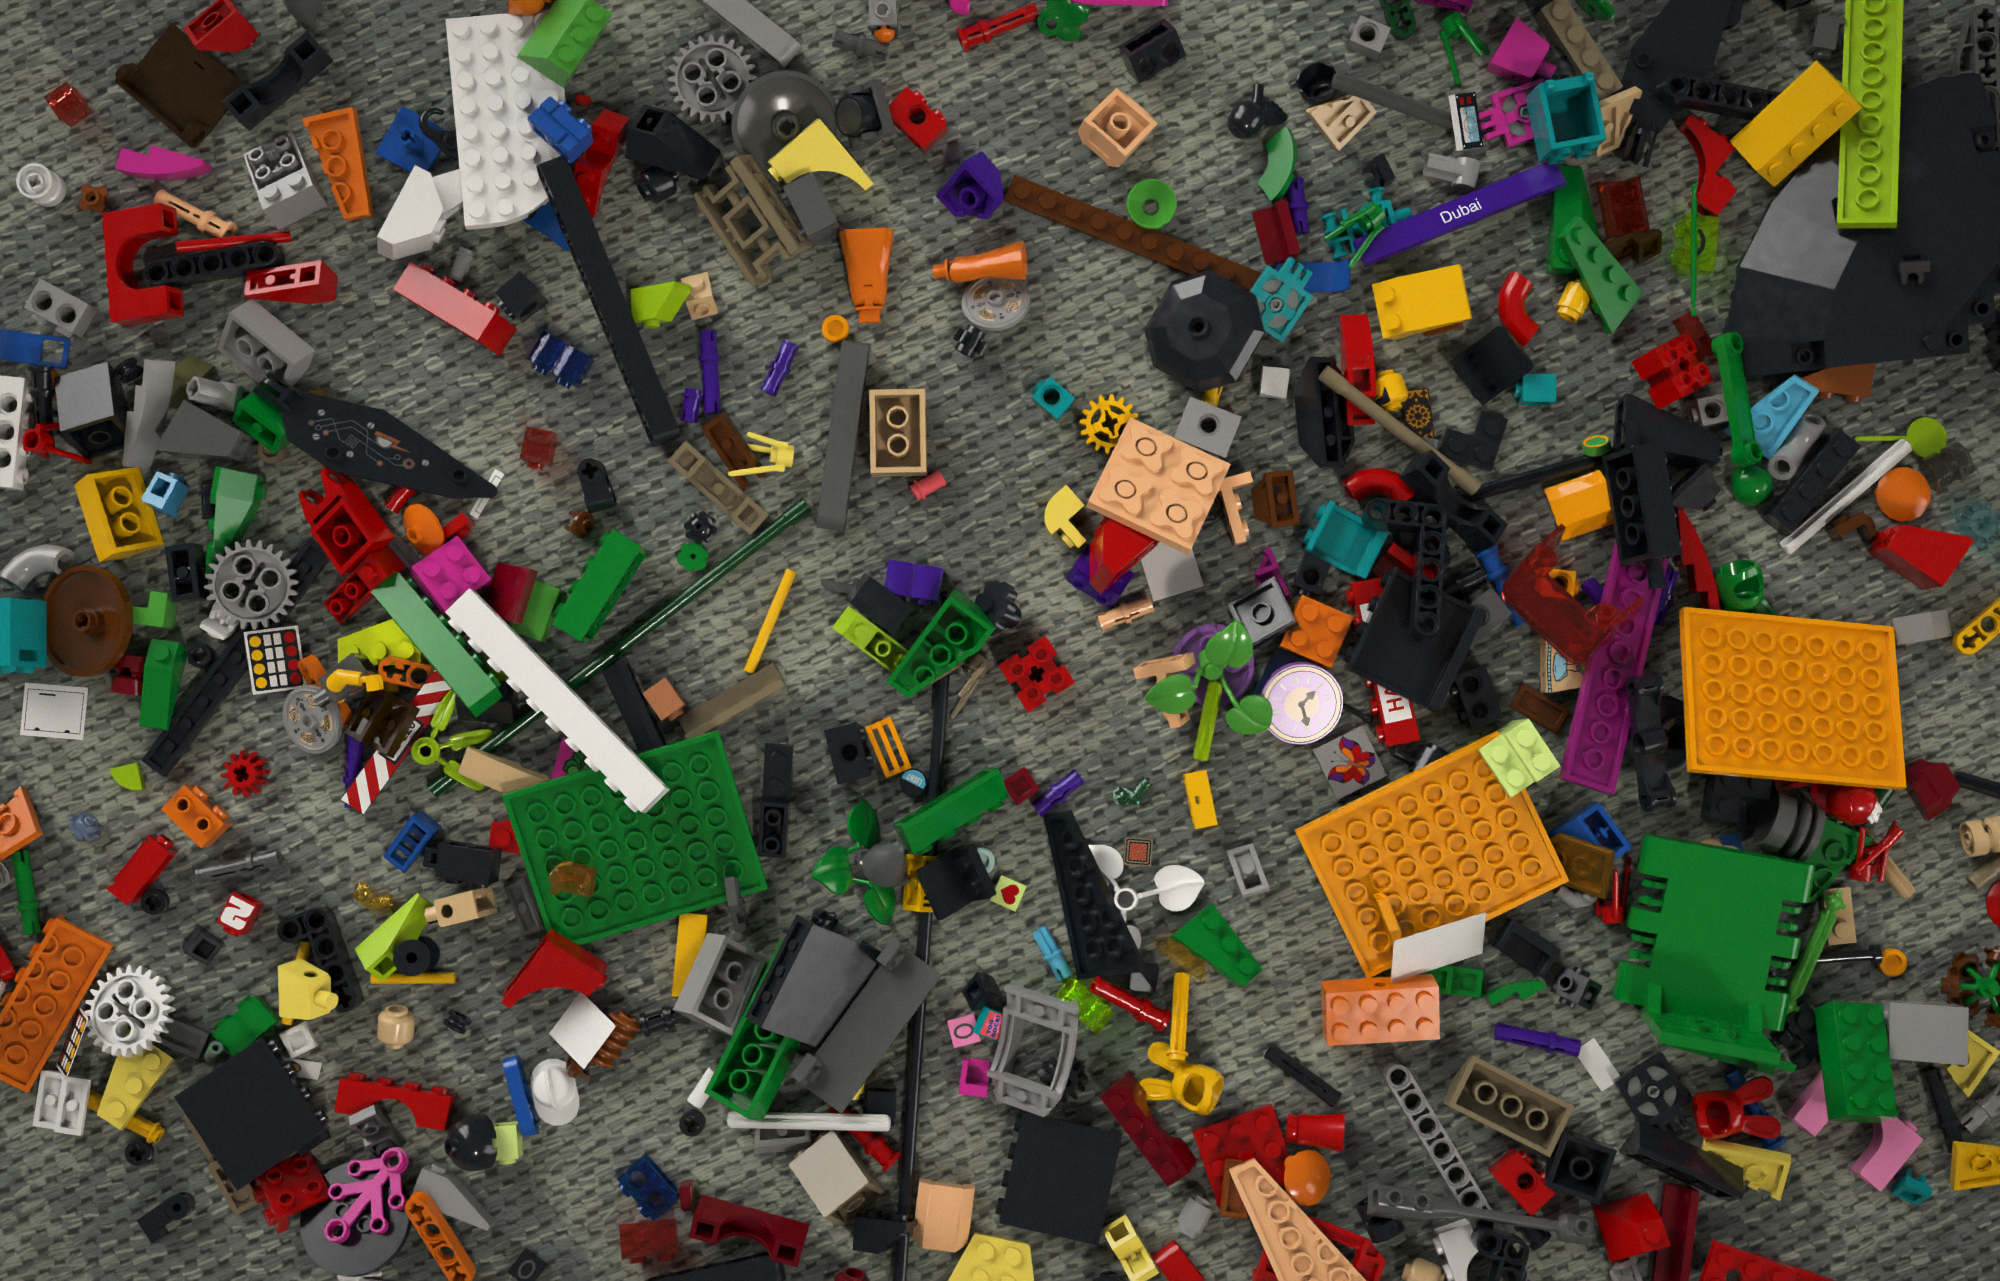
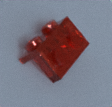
M1639 176L1625 181L1602 182L1596 185L1606 239L1649 230L1648 216Z
M677 1218L619 1225L621 1258H630V1264L647 1262V1256L656 1255L658 1256V1261L675 1259L674 1253L682 1252L678 1240Z

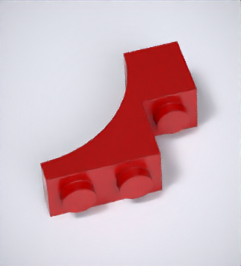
M604 109L592 123L591 133L594 142L576 161L574 169L575 180L590 216L593 218L598 212L603 189L612 165L626 142L630 122L629 117L608 109Z
M1690 114L1677 130L1692 145L1698 161L1697 212L1708 221H1711L1719 215L1737 191L1727 177L1716 174L1735 147L1730 144L1727 136L1710 129L1708 123L1703 118Z

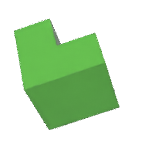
M150 591L148 608L132 606L133 624L174 629L178 603L172 602L170 593Z

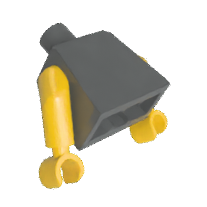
M351 653L319 678L318 681L323 688L313 694L312 698L323 709L332 701L335 703H346L365 689H367V692L383 689L389 693H398L399 684L384 681L366 655Z

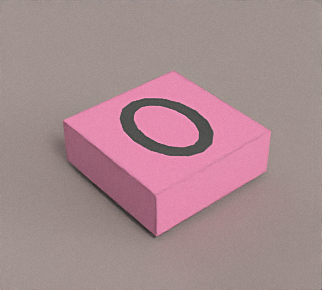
M974 1013L947 1020L954 1048L981 1041L980 1035L972 1031L976 1024Z

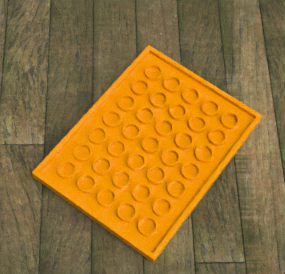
M1683 607L1679 610L1687 772L1891 790L1907 788L1893 626Z
M1498 731L1294 830L1366 978H1371L1392 968L1393 946L1374 900L1373 894L1382 891L1389 898L1403 938L1484 912H1486V922L1569 881L1526 788L1509 798L1477 751L1500 735Z

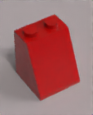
M1899 525L1892 528L1889 527L1883 531H1877V536L1870 540L1872 547L1868 553L1921 590L1945 585L1975 540L1971 537Z

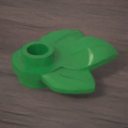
M1047 0L1046 9L1039 14L1037 19L1038 28L1047 36L1056 35L1063 41H1076L1083 36L1079 26L1087 20L1090 14V7L1080 3H1070V0ZM1049 19H1054L1056 24L1050 27L1046 25V22Z

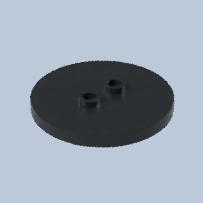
M345 1163L328 1171L322 1177L329 1188L334 1183L348 1184L373 1179L380 1170L368 1171L361 1178H353L347 1173L348 1163ZM360 1164L353 1167L354 1174L359 1172ZM390 1179L382 1186L384 1218L389 1222L388 1230L383 1234H376L369 1228V1222L372 1219L370 1201L350 1226V1235L346 1241L334 1243L326 1238L324 1232L326 1224L332 1219H341L360 1194L349 1195L340 1202L334 1201L329 1197L327 1200L301 1211V1239L308 1255L318 1266L336 1275L359 1277L380 1270L397 1256L409 1236L412 1222L408 1218L405 1208L401 1211H396L389 1207L388 1198L391 1195ZM402 1181V1194L406 1196L408 1201L410 1194ZM341 1187L334 1191L335 1197L341 1194ZM397 1197L394 1200V1206H398L401 1203V1197ZM379 1220V1221L376 1222V1224H375V1229H376V1230H378V1229H380V1228L382 1227V1225H383V1221H382V1220ZM343 1227L337 1229V1237L343 1234Z

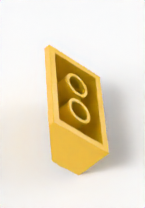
M139 467L87 474L74 484L99 563L124 559L164 545L153 508L141 501L146 491V486Z

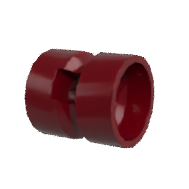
M124 654L113 667L117 671V675L112 676L110 692L142 696L146 657Z

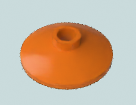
M422 504L408 506L403 515L405 533L413 547L421 554L428 556L444 545L442 526L436 515L428 507Z

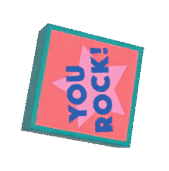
M983 1006L972 1031L980 1036L998 1041L1003 1012Z

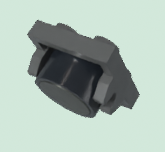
M872 79L864 85L850 86L848 90L840 92L841 98L838 99L839 102L835 112L836 124L839 131L844 136L849 137L852 152L862 151L895 133L881 79Z

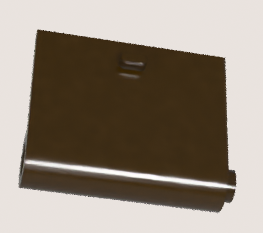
M172 22L138 65L135 63L123 64L117 69L115 74V82L119 87L190 148L199 146L228 111L222 101L244 84L207 51L198 50L188 35Z

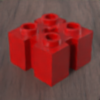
M1688 332L1631 361L1641 380L1646 379L1651 389L1648 390V393L1658 410L1714 381L1704 361L1699 363L1694 353L1698 352Z
M1046 636L1028 646L1026 649L1029 654L1024 658L1020 659L1018 654H1015L998 665L1009 685L1016 682L1020 687L1021 691L1016 693V696L1027 713L1047 701L1044 694L1052 690L1057 695L1075 684L1064 664L1058 668L1052 659L1057 656V653ZM1031 667H1036L1037 670L1041 668L1044 671L1041 675L1042 681L1037 682L1036 679L1031 681L1029 678L1032 674Z

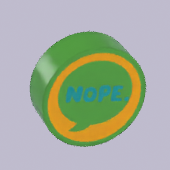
M1606 435L1586 437L1582 440L1583 453L1591 457L1605 455L1611 450L1610 438Z

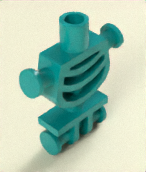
M1384 187L1368 189V193L1372 196V201L1365 203L1359 210H1363L1372 202L1377 203L1386 215V220L1382 222L1384 228L1412 217L1409 207L1393 211L1391 201L1383 200L1382 192L1385 191ZM1342 209L1339 212L1341 221L1348 218L1346 209ZM1337 212L1321 217V220L1325 221L1327 227L1325 235L1340 227V225H1337L1335 218L1338 216ZM1357 223V225L1355 224L1344 231L1345 236L1332 238L1333 240L1329 241L1328 245L1333 247L1335 254L1333 260L1349 256V253L1345 252L1344 243L1348 244L1351 256L1355 255L1357 251L1353 245L1354 236L1360 235L1363 237L1372 232V230L1364 231Z

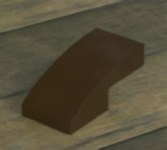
M1650 229L1626 234L1604 243V246L1620 265L1630 259L1640 264L1661 253L1662 231Z

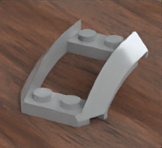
M1028 984L1007 985L1004 989V992H1007L1006 1006L1003 1007L999 1042L991 1068L987 1071V1076L992 1078L995 1086L993 1092L997 1101L1046 1117L1060 1101L1070 1074L1077 1041L1079 1006L1076 999L1072 1002L1061 1000L1028 989ZM1025 1020L1062 1032L1059 1058L1050 1087L1011 1074Z

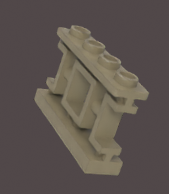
M751 154L737 155L730 161L731 165L725 168L732 178L731 182L720 191L715 184L705 185L703 190L697 191L693 197L697 202L698 209L706 215L712 224L713 232L721 238L727 247L729 256L741 268L744 279L752 286L762 285L769 281L768 278L774 276L767 264L779 253L782 254L785 260L794 259L798 253L805 252L811 247V244L805 235L800 236L799 231L801 229ZM745 184L751 195L742 200L736 190ZM728 198L734 208L725 214L719 203ZM749 207H751L763 225L750 237L737 219ZM775 230L781 241L772 246L766 235ZM756 244L759 245L764 253L757 260H755L749 250Z

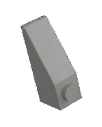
M433 1162L432 1165L427 1164L421 1169L412 1194L417 1191L429 1194L441 1213L486 1231H489L494 1226V1218L456 1175L448 1172L447 1166Z

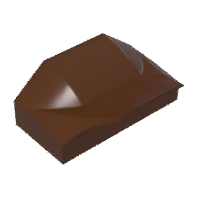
M1293 470L1264 473L1262 481L1251 489L1255 519L1268 523L1271 528L1299 525L1300 520Z

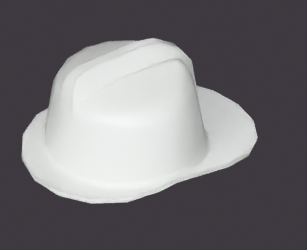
M547 1059L540 1062L534 1068L531 1075V1091L535 1109L545 1123L553 1126L567 1124L573 1120L579 1110V1095L575 1078L569 1077L568 1070H566V1062L562 1060Z

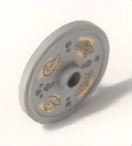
M1004 278L976 279L966 288L962 297L964 316L969 323L982 330L999 331L1010 328L1020 322L1029 310L1031 301L1029 289L1022 280Z
M304 685L292 690L287 696L283 705V722L287 734L295 745L308 753L319 754L332 749L339 741L342 733V717L339 707L334 701L323 709L316 704L312 695L319 691L320 687Z

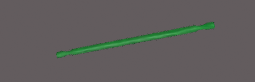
M1692 184L1691 317H1696L1697 184Z

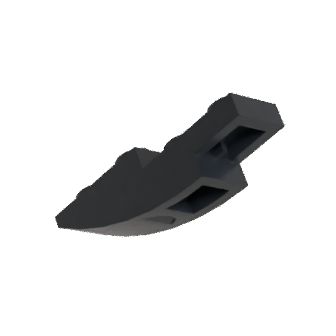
M765 744L758 838V856L786 858L794 770V745Z

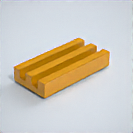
M891 716L865 727L886 778L912 768ZM888 724L905 764L903 766H899L883 726ZM874 729H878L894 769L889 771L873 733Z
M1381 891L1373 894V897L1393 946L1394 941L1402 939L1403 935L1389 898Z

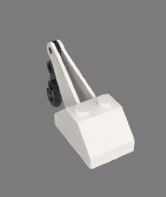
M439 108L426 109L419 118L420 130L445 155L459 161L456 132L436 130L428 124V118L431 115H443L444 110ZM416 165L414 166L377 235L379 254L391 260H396L431 250L434 242L440 243L446 231L444 228L446 219L463 208L460 169L432 177L430 172Z

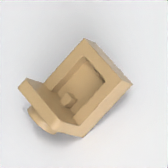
M708 272L681 278L682 283L689 284L692 288V291L685 300L691 319L695 320L718 313Z

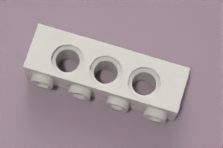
M0 376V489L23 491L24 484L27 483L29 478L26 462L31 452L23 449V436L27 430L33 429L35 418L32 413L34 400L31 394H29V389L32 388L31 380L26 378ZM16 400L17 408L11 412L10 405ZM13 427L14 435L8 440L7 432ZM10 454L11 463L5 467L4 459Z

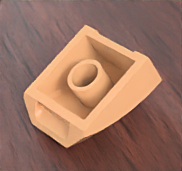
M1116 88L1083 120L1077 132L1082 144L1086 145L1104 160L1107 166L1120 167L1152 132L1158 122L1128 94Z
M920 1178L914 1218L917 1219V1225L913 1228L912 1237L921 1248L956 1253L968 1244L975 1185L937 1182L931 1179Z

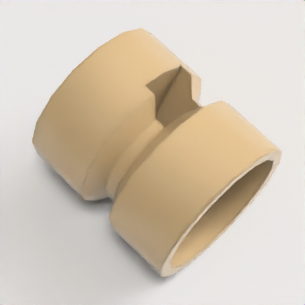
M2000 816L1985 818L1983 822L1977 819L1960 824L1959 835L1961 845L1968 857L1987 855L1989 851L1992 853L2000 852Z

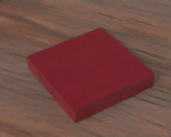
M497 563L486 602L504 621L521 625L538 571Z

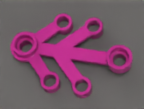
M391 1147L382 1154L381 1158L365 1161L352 1160L348 1163L347 1173L353 1178H361L368 1171H380L370 1180L348 1184L334 1183L329 1187V1197L337 1202L343 1201L349 1195L360 1194V1196L341 1219L335 1218L326 1224L324 1232L327 1239L334 1243L346 1241L350 1235V1226L370 1201L372 1218L369 1222L370 1230L376 1234H383L388 1230L389 1222L384 1218L382 1186L390 1179L391 1195L388 1198V1205L396 1211L403 1210L407 1198L402 1194L401 1173L406 1170L409 1164V1157L405 1150L399 1147ZM399 1157L398 1165L392 1167V1160ZM360 1164L359 1172L354 1174L353 1167ZM341 1187V1194L335 1197L334 1191ZM397 1197H401V1203L398 1206H394V1200ZM379 1220H382V1221H383L382 1227H381L380 1229L376 1230V1229H375V1224H376V1222L379 1221ZM343 1227V1234L337 1237V1229Z

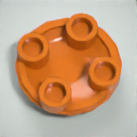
M1908 467L1894 468L1886 472L1873 491L1881 511L1896 522L1912 521L1920 517L1928 508L1931 499L1930 486L1926 478L1917 470Z
M1307 1149L1288 1156L1284 1161V1191L1298 1205L1311 1206L1317 1204L1325 1196L1330 1185L1331 1173L1325 1157L1317 1151Z

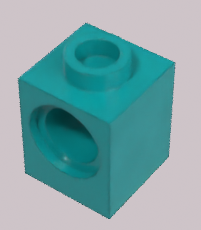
M1525 374L1513 384V397L1517 398V405L1551 406L1556 402V374Z
M1051 377L1046 382L1040 380L1031 391L1034 394L1032 402L1056 423L1075 402V397ZM1047 392H1055L1059 396V401L1056 404L1050 405L1044 401L1043 397Z

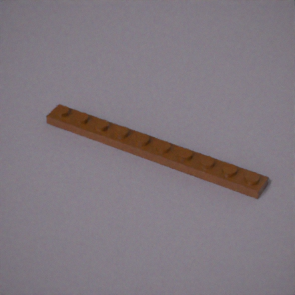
M1014 175L1004 199L1005 203L1189 276L1205 270H1211L1250 291L1261 275V272L1158 231L1141 228L1133 221L1017 175Z

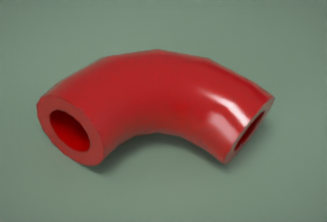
M1510 271L1498 294V316L1501 324L1508 328L1519 345L1524 348L1540 326L1528 316L1525 309V300L1533 285L1523 275Z
M1365 468L1341 481L1342 487L1355 503H1359L1371 495H1381L1387 499L1408 501L1416 495L1399 478L1400 473L1385 468Z

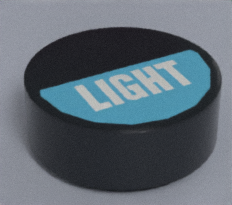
M912 768L902 773L899 785L906 795L917 796L925 791L927 778L921 770Z

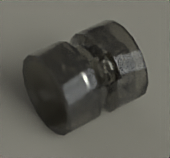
M1958 442L1940 449L1939 454L1936 452L1932 453L1918 462L1920 473L1926 478L1930 488L1934 491H1939L1951 485L1955 478L1961 480L1974 472V464L1969 452Z

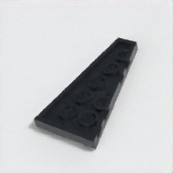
M1072 810L1044 815L1077 980L1095 978L1096 976L1106 977L1147 971L1145 962L1119 908L1115 905L1111 891Z

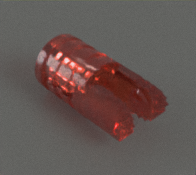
M1690 311L1672 321L1680 335L1688 332L1698 350L1694 354L1699 363L1706 356L1714 355L1711 348L1712 340L1697 314L1696 317H1691Z

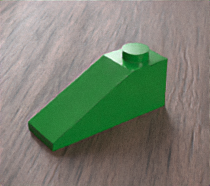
M151 638L144 665L139 719L140 727L164 731L169 729L187 660V650L178 642Z

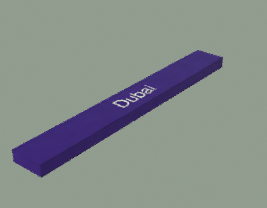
M1545 162L1385 227L1376 235L1360 259L1364 267H1367L1564 187L1567 181L1558 164L1549 165L1548 162ZM1369 234L1354 240L1353 245L1356 251L1359 250Z

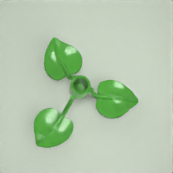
M1237 619L1225 629L1216 633L1208 641L1205 650L1199 653L1198 662L1200 667L1195 669L1196 676L1193 683H1191L1190 677L1186 674H1173L1158 682L1145 695L1147 703L1165 713L1179 714L1185 712L1195 703L1196 696L1193 690L1198 687L1200 677L1203 675L1208 680L1219 679L1230 701L1235 706L1225 716L1227 724L1235 732L1246 735L1260 733L1271 726L1273 717L1272 705L1268 699L1261 695H1249L1238 703L1224 678L1223 668H1226L1227 665L1240 668L1248 663L1253 654V644L1250 635L1243 624Z

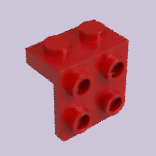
M309 1152L301 1157L297 1154L279 1162L254 1179V1187L251 1188L256 1203H262L265 1209L263 1215L269 1227L273 1225L277 1234L288 1230L289 1216L329 1198V1188Z

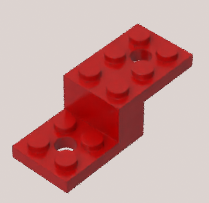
M1714 1239L1699 1281H1726V1274L1730 1270H1737L1739 1273L1738 1281H1836L1756 1252L1755 1255Z

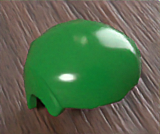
M1754 464L1746 467H1737L1732 471L1729 490L1737 502L1746 506H1759L1769 499L1773 489V480L1771 474L1764 467Z

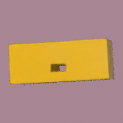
M1207 770L1183 774L1193 828L1200 829L1218 825ZM1195 796H1197L1198 804H1196Z

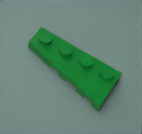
M1581 216L1572 217L1558 236V239L1572 268H1577L1581 276L1579 282L1583 290H1588L1593 300L1591 306L1595 314L1600 315L1604 323L1601 326L1605 334H1613L1643 292Z

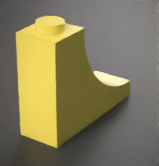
M820 119L812 122L768 161V164L771 166L768 172L778 183L783 180L784 183L788 184L795 178L810 172L831 171L851 179L864 191L874 184Z

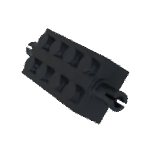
M1639 420L1621 423L1626 448L1603 456L1602 459L1620 566L1645 565L1648 589L1650 590L1667 587L1662 562L1666 558L1682 555L1681 540L1678 535L1676 511L1671 493L1672 486L1669 480L1667 456L1663 443L1643 445L1639 426L1640 422Z

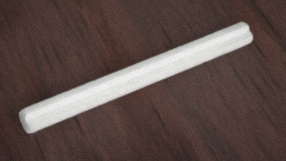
M1899 439L1795 528L1793 532L1781 540L1779 543L1781 549L1787 554H1792L1910 453L1912 450L1910 443L1904 439Z
M731 1111L728 1113L727 1125L731 1128L889 1131L891 1119L885 1114L767 1112L763 1120H753L744 1117L736 1111Z

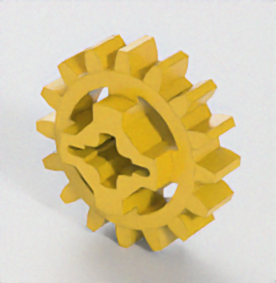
M1110 394L1108 401H1105L1103 396L1100 395L1098 404L1091 400L1089 402L1091 410L1083 409L1082 414L1087 419H1082L1079 422V425L1086 426V429L1080 432L1081 436L1088 435L1089 437L1086 445L1094 443L1096 445L1094 452L1096 453L1100 448H1104L1105 455L1109 454L1110 449L1115 448L1119 440L1118 432L1120 428L1127 424L1130 417L1135 420L1138 418V413H1130L1133 408L1132 404L1125 407L1123 405L1124 397H1121L1117 402L1114 401L1113 394ZM1110 407L1120 410L1123 414L1118 415L1112 412ZM1099 410V421L1091 425L1093 415ZM1106 415L1110 422H1116L1113 427V435L1108 427L1103 428ZM1100 434L1108 438L1109 443L1099 440L1096 435Z

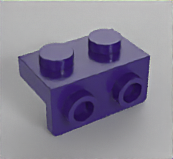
M1088 544L1066 577V581L1072 584L1074 588L1094 598L1099 604L1112 609L1135 573L1130 570L1127 571L1100 595L1089 583L1090 545Z

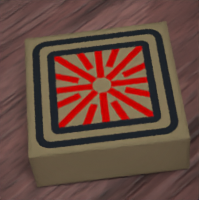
M1125 837L1123 865L1151 867L1153 839Z

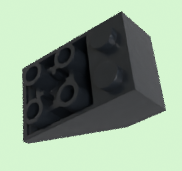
M643 105L628 128L625 158L633 160L637 164H649L660 167L664 171H676L687 174L691 178L706 179L720 155L718 148L671 111Z

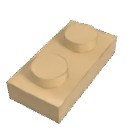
M1848 886L1827 888L1820 895L1822 910L1827 907L1826 901L1823 900L1824 896L1832 895L1838 889L1842 890L1843 904L1846 905L1844 910L1836 911L1837 919L1826 941V945L1857 943L1851 888Z

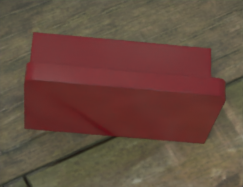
M1287 199L1276 201L1273 207L1253 212L1252 216L1265 264L1270 265L1285 261L1289 257L1297 258L1300 254V248Z

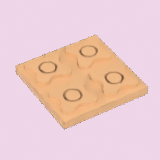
M1130 417L1086 507L1189 555L1231 464Z

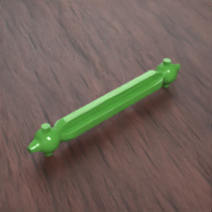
M1840 889L1832 895H1825L1823 898L1826 901L1827 907L1820 912L1786 987V990L1791 993L1787 1015L1790 1012H1797L1800 1007L1797 1006L1796 999L1803 994L1836 922V911L1844 910L1846 907L1843 904L1842 890Z

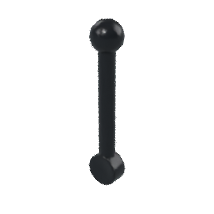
M1343 703L1344 710L1361 718L1365 724L1373 722L1371 714H1363Z

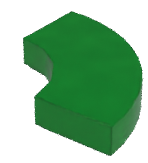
M1287 126L1265 144L1268 151V165L1265 173L1258 180L1259 185L1274 204L1282 198L1294 178L1295 161L1298 159L1296 140Z

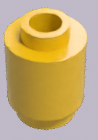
M1580 279L1567 283L1557 304L1558 311L1556 314L1562 319L1574 323L1578 321V318L1583 317L1591 300L1588 290H1583L1579 282Z

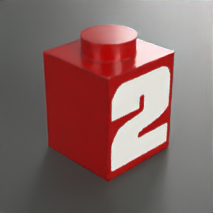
M242 891L232 892L216 923L224 926L223 931L230 935L238 937L239 934H249L265 903Z

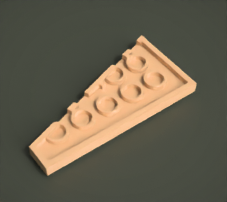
M1255 1158L1228 1169L1278 1281H1367Z

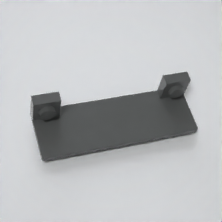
M894 937L891 938L876 959L880 964L879 968L814 1056L807 1053L791 1075L796 1081L840 1113L844 1112L941 977L937 970L908 951Z

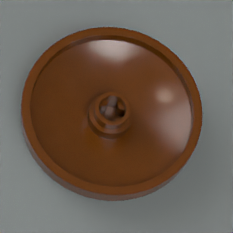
M79 565L63 571L50 584L42 600L47 601L46 655L59 670L66 674L79 677L101 675L119 662L129 645L133 630V608L130 596L121 580L105 568Z

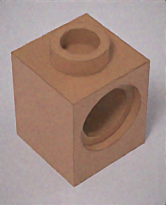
M663 678L642 693L661 721L669 719L670 722H673L684 714L682 709L687 704L669 678Z

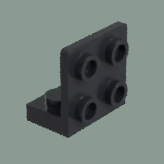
M974 843L954 847L916 870V875L938 921L947 918L973 901L989 899L997 894Z

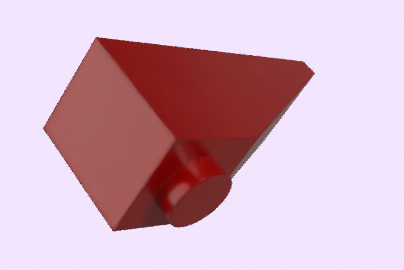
M322 260L248 271L246 274L244 296L248 299L302 304L335 301L338 276Z

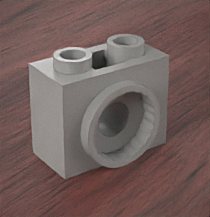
M1190 397L1174 438L1224 461L1242 417ZM1210 420L1215 425V431L1205 433L1201 429V422Z

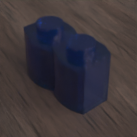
M544 330L527 358L533 363L532 369L544 376L550 372L557 376L555 382L567 389H570L571 385L579 388L595 361L590 356Z

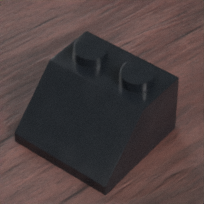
M1564 1129L1551 1156H1547L1544 1185L1600 1204L1617 1150L1610 1144Z

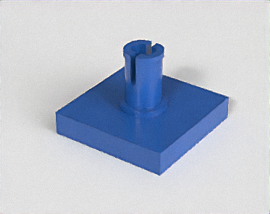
M402 106L375 153L411 173L415 165L431 172L442 151L420 130V115ZM428 120L430 127L436 130L447 131Z

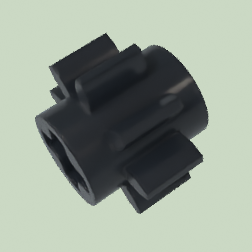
M969 324L965 330L959 327L952 338L957 342L954 349L971 359L975 353L981 356L988 345L986 344L987 342L983 341L986 334Z

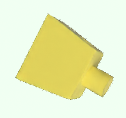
M301 958L278 966L280 1017L312 1020L330 1013L337 1006L338 996L331 992V977L328 973Z

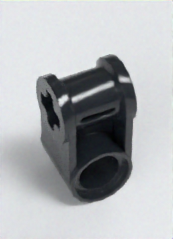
M592 458L581 461L577 471L588 512L592 514L616 507V497L604 464ZM590 465L598 468V471L594 473V478L586 475V472L590 471Z

